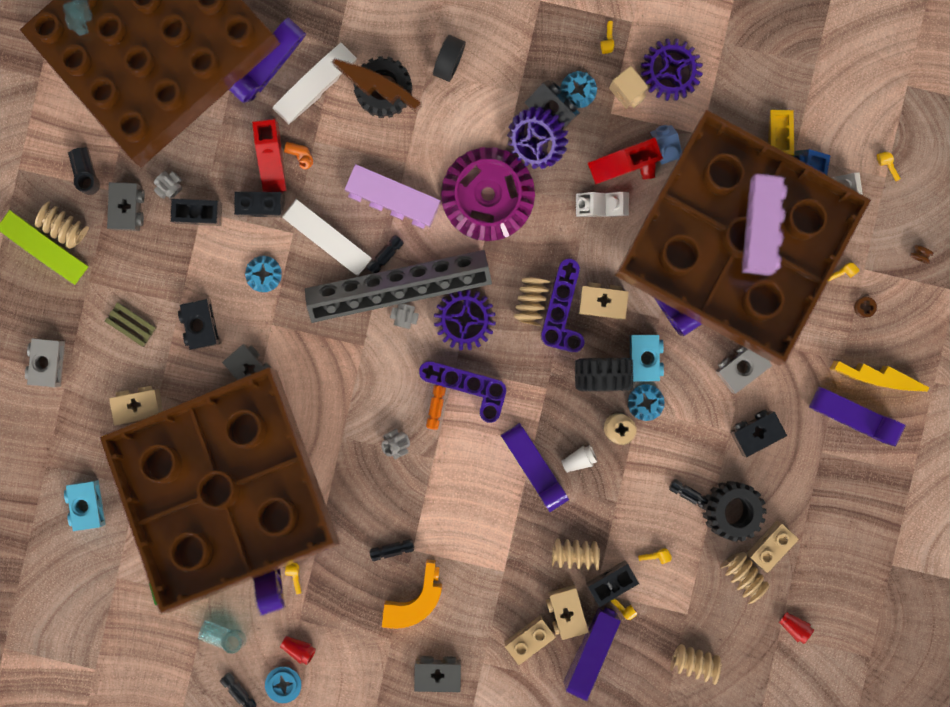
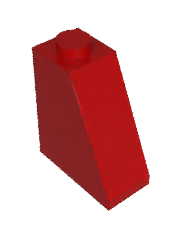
M652 138L588 162V166L596 185L663 160L656 138Z

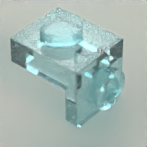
M74 0L63 4L66 14L65 21L69 29H73L80 36L89 33L86 22L92 20L88 1Z

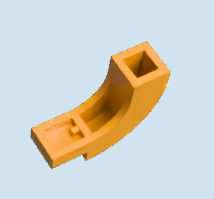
M427 560L424 586L416 598L408 602L385 601L382 619L383 628L399 629L413 626L424 620L433 611L439 601L442 584L434 583V581H438L440 567H435V560Z

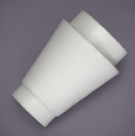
M583 445L562 460L563 467L567 473L592 467L597 462L596 455L590 445L587 447Z

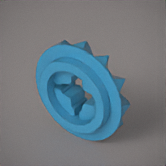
M576 71L568 74L560 87L562 90L561 94L566 99H572L578 105V108L590 105L597 93L595 80L587 72ZM574 82L579 86L587 84L583 89L584 97L580 93L571 95L575 89Z
M259 256L247 264L245 277L247 284L253 290L269 292L279 285L282 271L278 262L273 258ZM264 264L265 271L273 273V275L266 276L262 284L261 277L254 275V273L260 272Z
M648 384L640 385L629 395V410L639 420H654L661 415L665 407L664 396L655 386ZM643 393L648 399H656V401L650 404V412L645 406L637 407V405L643 402Z
M279 666L271 670L266 677L265 690L273 701L289 703L299 695L302 680L297 671L290 667ZM281 676L285 682H292L286 687V694L282 687L276 686L281 682Z

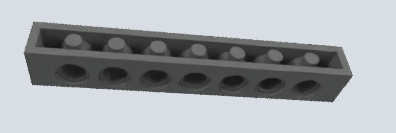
M485 250L305 288V299L311 323L491 285L492 281Z

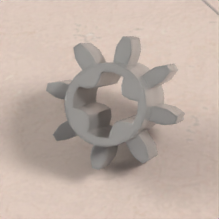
M164 171L154 180L153 183L157 186L154 191L163 199L166 196L172 199L182 190V187L179 185L182 179L173 171L170 174Z
M398 304V308L392 307L390 318L395 319L393 325L410 329L411 323L417 324L419 314L414 313L415 307L407 304Z
M395 429L383 435L385 440L382 442L381 447L387 456H393L394 459H397L409 453L406 448L410 446V440L404 432H398Z

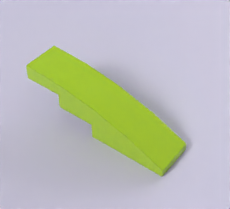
M10 209L1 220L0 232L72 284L75 285L87 270V264L69 253L64 247L50 239L48 235Z

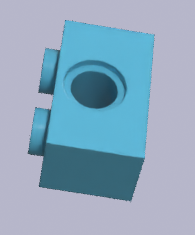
M629 335L630 359L633 360V381H660V376L664 375L663 362L660 363V353H663L664 350L663 340H659V335ZM646 351L650 352L653 356L652 362L648 365L643 364L641 361V355Z
M99 480L67 485L66 490H64V499L66 504L69 503L70 513H68L67 518L68 524L72 526L73 531L99 528L106 525ZM81 500L86 501L88 504L86 512L82 511L79 507Z

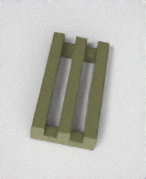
M118 302L110 312L109 317L104 321L142 347L146 345L156 330L155 326ZM119 310L148 328V333L118 314ZM117 318L119 321H121L122 323H124L125 325H127L128 327L142 335L144 339H140L139 337H137L136 335H134L133 333H131L130 331H128L127 329L113 321V319Z

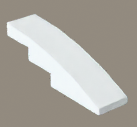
M339 43L273 106L272 109L288 125L316 102L322 93L339 79L342 73L333 66L332 61L334 59L352 64L356 62L357 58L342 43Z
M297 199L282 216V218L357 276L372 259Z

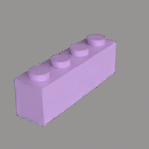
M356 164L344 189L349 193V198L361 202L362 199L370 202V207L382 211L383 208L391 211V216L403 220L404 217L413 220L412 225L424 229L425 226L431 227L441 203L440 200Z
M755 174L750 180L742 272L772 275L780 267L781 256L777 255L778 246H781L783 233L779 230L780 222H783L785 210L781 206L782 199H785L787 190L786 185H783V177Z

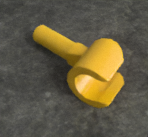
M607 21V40L600 41L602 54L612 53L614 50L612 36L613 21Z
M890 152L877 154L879 165L887 164L895 181L900 180L901 178L893 164V155Z
M849 262L842 269L834 272L829 281L844 273L851 278L860 270L854 263Z
M666 548L652 554L638 555L639 561L659 558L660 563L665 564L672 560L671 554Z
M293 563L285 567V575L293 576L295 592L298 595L302 593L298 577L299 565Z
M615 598L610 601L618 608L625 619L631 620L637 616L632 605L624 608Z

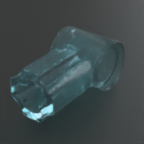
M208 620L204 621L198 636V640L220 647L230 654L238 652L246 644V636L242 631L232 630ZM230 636L238 639V647H233L230 644Z

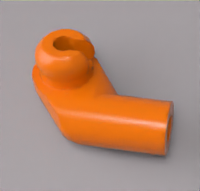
M286 142L284 153L296 155L300 168L309 169L313 165V157L309 149L303 145Z

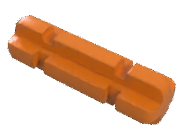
M434 385L432 393L434 396L431 398L428 414L430 417L427 419L426 424L428 429L437 430L440 421L438 418L441 417L444 401L442 398L445 396L446 387Z

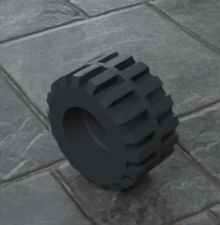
M378 56V59L373 60L371 58L368 60L369 63L361 65V67L381 76L392 77L398 86L412 95L411 78L407 69L398 60L394 61L391 57L384 59L383 56ZM353 84L355 88L354 93L359 104L372 116L376 115L379 118H384V116L394 117V114H400L402 109L407 107L399 98L392 105L387 100H379L372 95L367 96Z
M579 358L575 361V389L579 391H628L633 388V360L630 358Z
M734 481L721 482L718 484V488L713 487L710 490L712 494H707L705 497L708 503H703L702 507L706 509V512L703 513V518L708 520L705 522L707 527L712 528L711 531L731 541H746V537H754L755 534L753 532H759L762 529L759 526L760 523H765L766 519L762 518L763 514H767L766 509L762 508L765 501L759 498L761 494L749 485ZM739 498L743 504V514L737 522L729 524L725 517L726 506L731 500Z

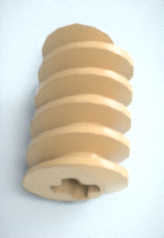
M46 202L37 214L35 227L38 229L43 228L44 233H50L52 238H58V241L62 244L66 243V247L69 249L78 245L87 234L89 227L85 226L81 230V221H77L73 225V216L64 219L65 211L56 214L58 207L54 206L50 210L51 202Z
M534 277L522 278L521 281L527 286L520 287L519 289L525 295L518 296V300L523 304L516 305V309L521 313L514 314V318L519 320V322L541 327L536 320L543 319L538 310H545V307L539 302L547 301V298L541 295V293L549 291L543 284L550 283L551 281Z
M615 413L606 419L604 432L614 443L624 445L634 439L636 426L630 417L621 413ZM619 423L624 426L621 434L615 431V428L619 427Z
M559 538L555 540L552 550V567L555 561H558L559 568H562L564 562H567L568 568L571 569L573 563L576 562L578 569H581L582 564L585 563L587 570H590L591 565L594 564L596 571H598L600 548H598L596 541H593L591 547H589L588 541L584 540L580 547L578 540H574L572 546L569 539H566L563 545H561Z
M741 552L725 560L720 565V568H729L725 575L734 574L731 582H740L736 589H745L742 597L751 596L748 604H752L766 593L770 584L767 581H763L764 576L757 574L758 569L751 567L753 562L750 559L745 560L747 555L745 552Z
M680 644L673 654L670 670L672 671L675 666H678V674H681L686 669L688 677L694 671L695 679H699L701 674H704V682L713 677V684L716 685L721 673V658L719 655L712 657L709 652L703 655L702 650L699 649L694 653L693 647L685 649V645Z

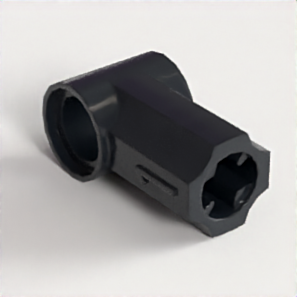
M89 148L72 149L68 152L74 174L75 188L87 195L97 193L100 188V182L94 171ZM90 178L91 185L84 189L83 181Z

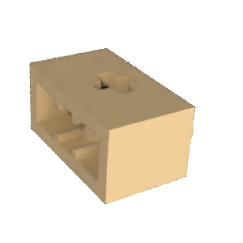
M632 66L616 77L609 87L625 109L630 106L635 108L644 101V98L647 96L645 92L649 88Z
M587 282V286L581 287L578 314L615 319L626 318L629 291H623V286L610 285V289L600 288L601 284ZM603 294L606 295V299H610L609 303L605 304L604 307L601 306V302H597L598 298H601Z
M152 386L138 388L139 393L130 394L129 390L116 392V397L109 398L114 426L141 421L162 412L163 407L159 389L152 390ZM140 402L141 406L133 408L132 403Z
M776 521L746 555L768 573L799 539L782 523Z
M575 585L549 592L550 599H546L549 613L554 612L556 621L552 622L555 634H560L562 640L589 633ZM564 608L572 611L569 613L570 617L565 618L564 615H560L563 613Z
M540 615L504 643L505 648L517 664L520 665L554 640L556 636L542 615Z

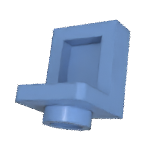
M662 125L650 132L651 137L656 138L663 160L659 161L661 165L679 158L682 153L678 133L672 125Z

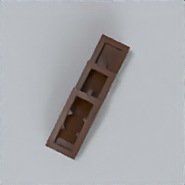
M339 59L332 61L333 66L367 96H370L376 90L392 105L399 98L415 113L422 107V103L387 78L356 64Z

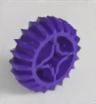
M669 38L665 39V46L658 41L656 43L657 49L651 46L648 49L651 55H644L643 59L647 62L641 63L640 67L647 71L641 72L640 75L641 77H648L644 82L646 85H652L648 90L649 93H652L655 89L658 91L656 98L659 99L663 93L665 94V101L669 100L670 95L673 96L674 101H677L679 99L678 93H680L682 98H686V90L693 93L695 89L692 85L698 86L700 84V81L695 77H701L703 72L696 69L701 68L703 63H695L700 58V55L692 56L691 53L695 48L692 46L687 50L685 48L687 46L686 41L681 46L678 45L679 39H675L673 45H671ZM667 53L679 54L684 59L679 61L674 60L671 57V55H668ZM658 56H661L663 69L654 75V61ZM669 65H671V68L673 66L675 68L678 67L674 75H672V72L670 74L668 72L665 73ZM689 66V78L683 84L680 71ZM668 79L676 87L664 86L659 80Z
M530 107L528 110H522L519 115L513 118V122L509 125L511 131L508 132L507 136L511 138L508 145L514 147L511 153L519 155L517 161L523 159L525 160L524 166L531 164L533 169L539 166L541 169H545L547 166H553L556 161L562 159V154L567 150L565 145L568 144L569 140L565 138L568 131L562 130L565 122L559 123L557 121L559 115L551 116V109L544 112L543 107H538L537 109ZM526 123H528V135L524 136V128ZM552 140V148L548 153V141Z
M471 289L466 291V295H462V291H458V297H455L454 293H449L452 298L450 301L443 297L442 301L446 304L445 307L437 305V308L442 310V314H434V317L441 318V322L434 323V326H442L443 328L437 334L442 335L445 332L447 336L442 341L445 343L449 338L453 341L450 344L452 348L456 342L460 343L459 350H463V343H467L468 350H472V342H475L476 346L480 347L481 344L478 339L482 338L483 341L487 342L488 338L484 336V333L493 334V331L487 327L488 325L495 326L496 324L494 321H489V317L496 315L495 312L488 313L487 311L493 305L488 304L484 306L483 303L487 300V297L484 296L481 300H478L477 298L480 294L478 291H476L474 297L470 296ZM464 300L463 309L459 314H447V311L454 303ZM471 302L476 303L481 308L484 319L471 315ZM467 307L468 317L471 316L472 320H477V322H467L465 330L462 332L463 326L460 325L461 322H458V319H453V317H462ZM446 320L459 324V338L450 333ZM483 325L482 330L476 336L466 339L469 326Z

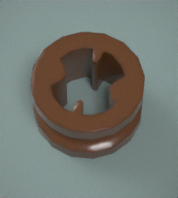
M914 245L915 251L910 253V257L929 264V257L933 256L934 252L925 247Z
M870 297L860 298L854 305L856 315L862 318L873 316L877 310L875 300ZM864 301H867V305L871 306V310L866 311L868 314H865L864 310L860 309V305L865 304Z

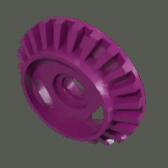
M480 147L458 157L449 167L442 183V205L447 218L459 232L475 240L497 241L511 236L525 224L534 206L535 189L528 168L524 166L521 160L517 161L518 157L496 147ZM477 166L481 172L465 187L460 183L461 180ZM510 175L514 179L518 197L512 199L510 198L505 177ZM492 188L495 192L494 198L489 201L484 200L481 196L483 189ZM472 210L493 215V223L471 218Z

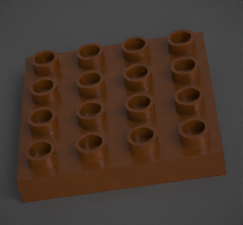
M52 0L20 29L130 160L140 168L148 163L230 90L237 81L248 74L280 45L274 34L243 0Z
M706 109L615 276L780 366L786 363L871 199ZM755 174L783 177V185L787 187L785 199H782L781 206L785 210L784 220L782 223L780 222L779 230L783 233L781 246H778L777 255L781 256L779 269H776V272L772 275L742 272L750 180Z
M270 367L100 437L160 614L171 613L340 545L277 370Z

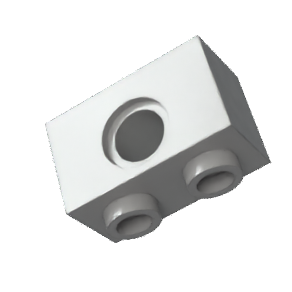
M31 339V343L27 347V355L30 357L29 366L25 369V379H28L27 385L61 387L65 341ZM43 356L48 359V366L45 369L40 366V359Z
M743 346L736 350L738 354L734 358L730 359L727 357L718 364L720 368L715 371L731 393L734 394L772 366L767 359ZM741 360H744L748 366L744 373H740L737 370V364Z

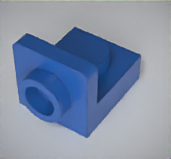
M810 149L794 152V158L825 175L828 174L831 155Z

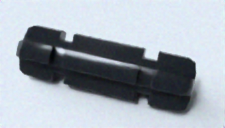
M396 235L393 236L389 241V245L386 244L375 256V260H372L367 265V269L373 274L378 273L382 269L380 267L384 266L393 257L396 249L399 250L404 244L402 239Z
M676 479L671 482L669 486L671 492L679 493L680 497L695 505L698 504L700 508L703 507V503H708L705 495L701 496V493L687 485L683 486Z
M412 539L404 540L403 543L396 542L384 545L380 549L379 547L372 548L369 551L372 561H378L382 557L386 559L401 555L402 552H413L414 543Z
M227 673L221 678L220 683L224 688H228V692L239 705L242 704V707L257 706L252 698H248L249 694L243 687L234 681L235 678L231 673Z

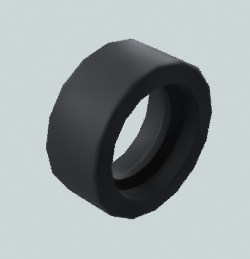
M451 35L446 37L437 57L433 76L448 82L452 80L464 52L465 41Z

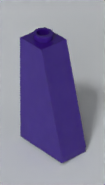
M598 607L588 628L589 633L585 634L563 680L566 692L585 701L588 700L621 622L616 611L605 607L604 610Z

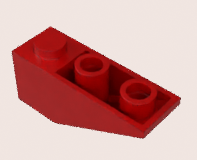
M275 119L252 122L263 192H285L287 189L279 123Z

